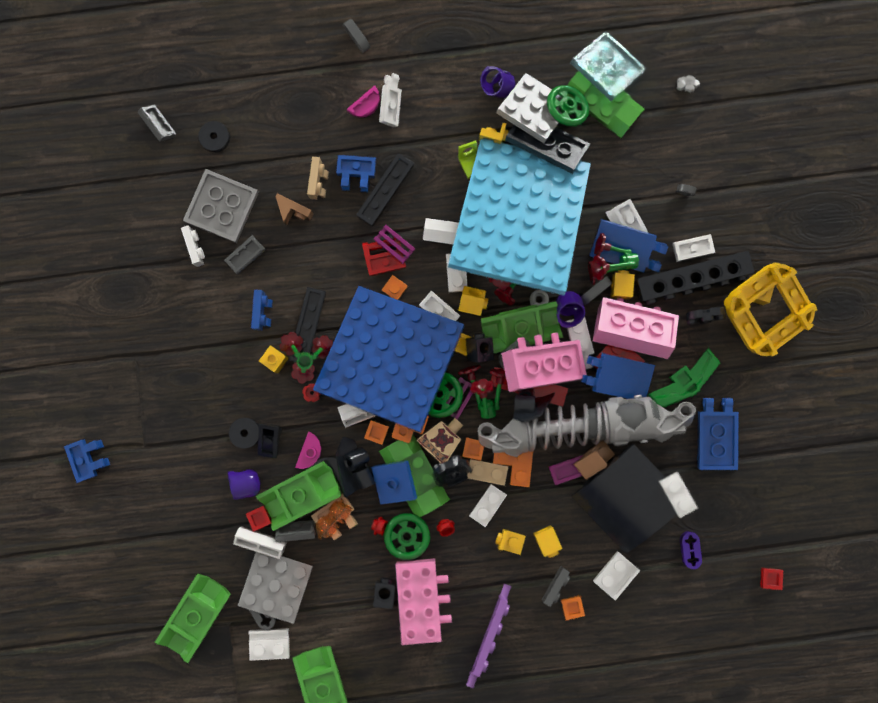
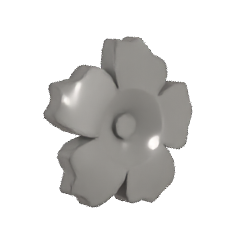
M683 76L677 80V89L679 91L685 89V91L691 93L694 92V88L700 86L699 80H696L693 76Z

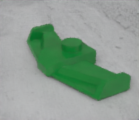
M707 348L691 370L686 365L669 377L673 382L672 384L649 393L647 396L663 408L688 397H693L701 391L702 386L720 365V361Z

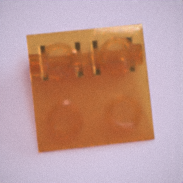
M342 498L339 501H335L329 508L330 512L317 521L316 531L319 539L331 537L337 530L335 527H340L336 521L344 523L339 517L346 520L351 514L352 508L348 504L345 505Z

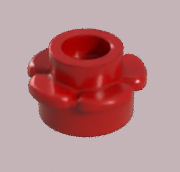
M314 383L308 384L302 391L304 399L308 402L318 401L321 395L313 391Z
M382 517L375 519L371 527L374 530V535L379 534L382 536L388 521Z
M443 519L437 525L436 530L443 537L449 536L455 531V523L452 520Z

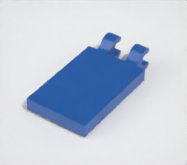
M601 219L589 254L590 257L594 258L596 256L594 254L596 241L600 234L604 233L606 243L622 249H631L632 253L638 255L639 264L633 270L643 273L646 268L656 272L660 271L661 262L649 258L652 250L666 254L667 244L657 242V236ZM603 250L600 257L604 258L607 262L617 264L619 263L620 256L624 254L612 250Z
M605 353L601 354V358L588 356L586 363L596 366L598 369L595 377L583 374L581 382L593 386L592 391L627 399L634 398L635 395L647 397L655 365Z
M714 398L702 399L704 411H698L699 470H738L739 412H733V398L721 399L723 412L713 411Z

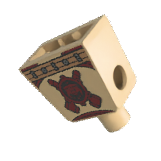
M456 418L448 426L441 421L418 438L417 441L442 464L448 461L461 441L456 433L463 425Z

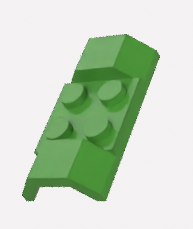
M587 63L579 69L567 85L579 90L588 102L589 114L620 138L624 136L634 121L645 110L631 99L629 94L602 73L599 74ZM567 94L568 97L574 99V96Z
M556 301L542 305L535 304L481 318L483 333H485V336L493 337L494 353L502 352L514 343L517 338L521 337L528 340L530 345L535 344L534 336L541 335L543 342L550 341V334L558 333L559 338H563L557 320Z
M414 434L410 443L398 440L379 451L386 464L409 461L417 499L406 502L413 514L422 517L450 500L444 488L435 484L432 466Z
M322 461L257 495L256 498L265 505L271 517V528L274 531L341 497V491L332 469Z
M197 574L155 643L169 647L180 654L186 663H189L230 597V592L226 587L210 577Z
M331 646L315 648L292 658L305 703H348Z

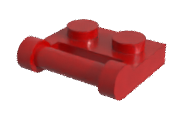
M391 238L401 246V243L396 238ZM383 240V242L389 247L393 246L387 240ZM368 242L362 243L369 276L406 268V263L402 264L389 252L370 255V251L383 248L377 242L370 244ZM397 248L396 250H394L402 258L404 257L403 253H401Z

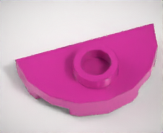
M374 85L347 108V112L356 117H367L373 114L380 102L379 91Z
M309 431L295 468L304 469L311 467L321 456L322 448L320 441L316 435Z

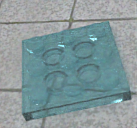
M607 31L577 54L570 62L611 102L646 70Z

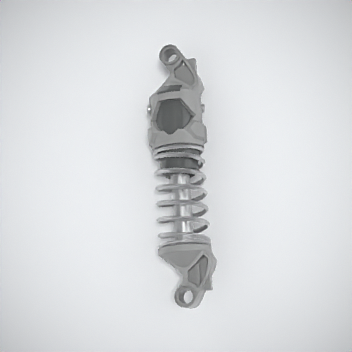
M635 395L634 398L630 399L611 397L608 401L597 402L594 408L588 409L587 404H584L582 417L578 418L575 415L574 405H571V418L563 419L562 407L559 406L558 420H551L549 409L546 408L545 421L538 422V418H536L532 422L522 423L513 417L502 430L496 428L491 423H482L478 428V440L482 446L493 449V453L504 452L514 457H518L528 451L533 452L536 447L537 437L544 450L548 448L549 436H551L552 443L557 449L561 446L562 435L566 444L572 447L575 442V434L582 446H585L588 439L595 445L600 441H604L606 444H614V446L627 445L628 442L632 441L646 443L652 439L663 442L675 434H684L686 432L685 428L693 421L696 409L692 403L683 402L673 412H669L650 397H642V395ZM485 433L491 434L490 436H483ZM580 433H584V441H582ZM567 434H571V443L569 442ZM556 435H558V444L555 440ZM542 437H545V445L543 443Z

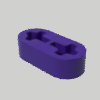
M686 531L680 537L682 561L686 567L697 569L702 564L700 540L697 534ZM689 535L691 538H694V541L691 542V548L689 543L685 542ZM690 552H692L693 557L697 558L696 561H693V565L688 562V559L691 558Z

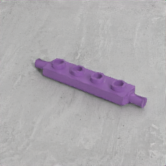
M504 584L498 596V601L466 683L468 687L474 688L477 677H480L481 672L485 673L489 662L486 660L489 653L492 654L496 642H493L496 634H500L503 625L500 623L503 616L506 617L510 607L507 604V597L511 586Z

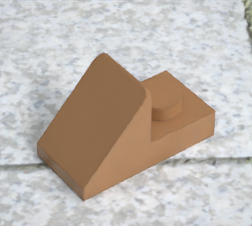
M277 193L276 200L285 225L288 224L293 213L300 220L304 221L305 218L311 220L314 215L312 210Z
M600 441L573 465L584 479H588L608 466L606 462L615 454L604 441Z

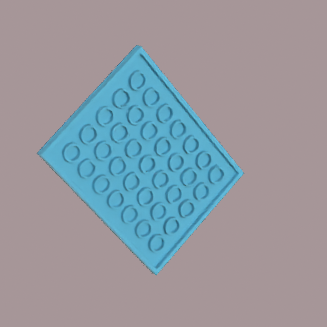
M480 139L448 268L565 295L591 163L581 161L574 173L571 174L515 145L502 142L498 144L494 140Z

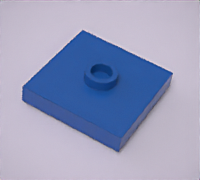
M408 460L371 467L380 505L417 499Z

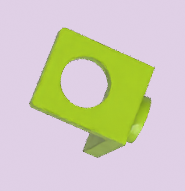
M476 141L458 147V160L467 179L471 178L477 154ZM472 147L470 151L463 152L465 149Z

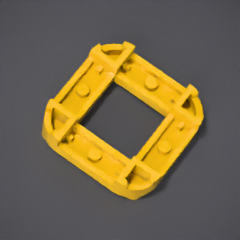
M771 263L735 288L724 300V306L729 319L746 347L755 354L775 356L778 354L777 349L804 329L810 330L814 326L812 322L817 307L808 299L795 276L797 271L793 267L780 263ZM776 285L791 314L763 334L749 310L751 308L749 304Z

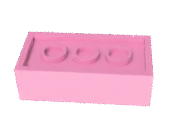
M603 297L597 311L593 341L668 359L675 349L679 315L662 312L660 307H654L653 309L642 307L640 302H636L633 305L625 303L623 298H617L613 301Z
M558 333L550 334L552 344L543 345L542 336L536 335L534 336L536 346L526 347L525 338H517L519 349H512L501 353L509 392L581 380L583 374H587L580 340L560 342Z
M435 558L397 561L396 576L402 645L441 642L440 624L451 623L452 618L451 615L440 616L439 604L450 603V595L438 596L437 584L448 583V575L436 576Z

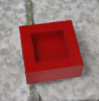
M265 505L246 514L253 532L271 524V518Z
M761 568L760 587L763 589L782 590L783 570Z

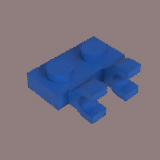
M338 155L336 173L337 176H342V190L350 191L351 176L361 177V192H368L369 178H375L376 158Z
M254 290L251 329L262 331L263 326L271 327V319L266 318V315H264V307L272 308L273 300L268 299V296L262 290Z
M85 439L64 446L77 483L98 476L97 469L110 465L108 458H102L93 462L90 455L91 451L104 447L102 440H95L86 444Z

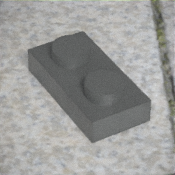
M560 566L542 598L543 603L550 607L552 603L556 604L560 597L559 591L561 587H565L570 579V572L564 567Z

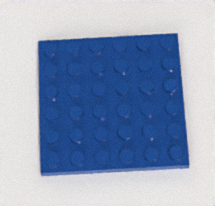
M358 286L313 391L421 433L465 326L457 321Z

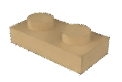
M470 459L469 463L472 473L469 472L467 474L468 479L505 486L508 466Z

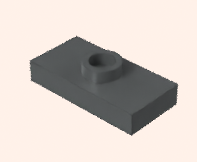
M155 105L139 108L137 113L159 142L175 137L176 132Z
M252 235L224 261L239 275L266 249Z
M314 520L290 522L276 529V542L314 539L316 523Z

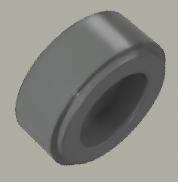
M678 184L676 192L685 196H694L697 188L691 185Z

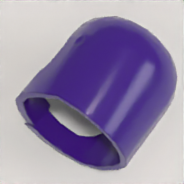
M487 66L481 74V87L487 95L506 98L515 87L514 76L510 72L502 71L498 67ZM492 70H498L499 72L494 76L492 82L488 83L486 81L488 73ZM499 82L498 86H501V88L495 93L493 84Z
M566 291L565 295L560 294L556 299V314L560 326L564 328L577 326L585 316L582 298L574 291ZM559 315H573L575 319L572 322H565Z
M251 469L242 472L228 471L230 490L234 500L254 497L259 493L260 479L256 471Z

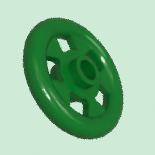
M561 85L553 88L548 94V110L551 116L559 123L566 126H578L587 119L589 114L588 102L585 96L576 88ZM567 94L574 96V99L568 97ZM557 95L562 97L560 101L555 98ZM577 104L581 105V110H577ZM575 114L576 118L570 119L569 115Z
M445 373L438 389V392H443V396L438 398L436 394L429 411L430 416L437 418L450 416L458 410L462 403V386L459 380L449 373ZM448 382L454 387L451 391L445 387ZM450 396L455 398L452 405L446 403ZM434 404H442L441 410L434 409Z
M411 513L395 516L389 521L384 531V543L387 550L394 557L401 560L418 558L426 551L430 542V531L427 524L422 518ZM408 521L416 524L415 529L407 527ZM397 524L402 526L398 534L393 531ZM405 533L411 535L409 540L404 539L403 535ZM416 533H422V542L416 541ZM396 538L398 539V542L401 544V546H399L398 548H396L392 542ZM414 545V551L406 552L405 547Z

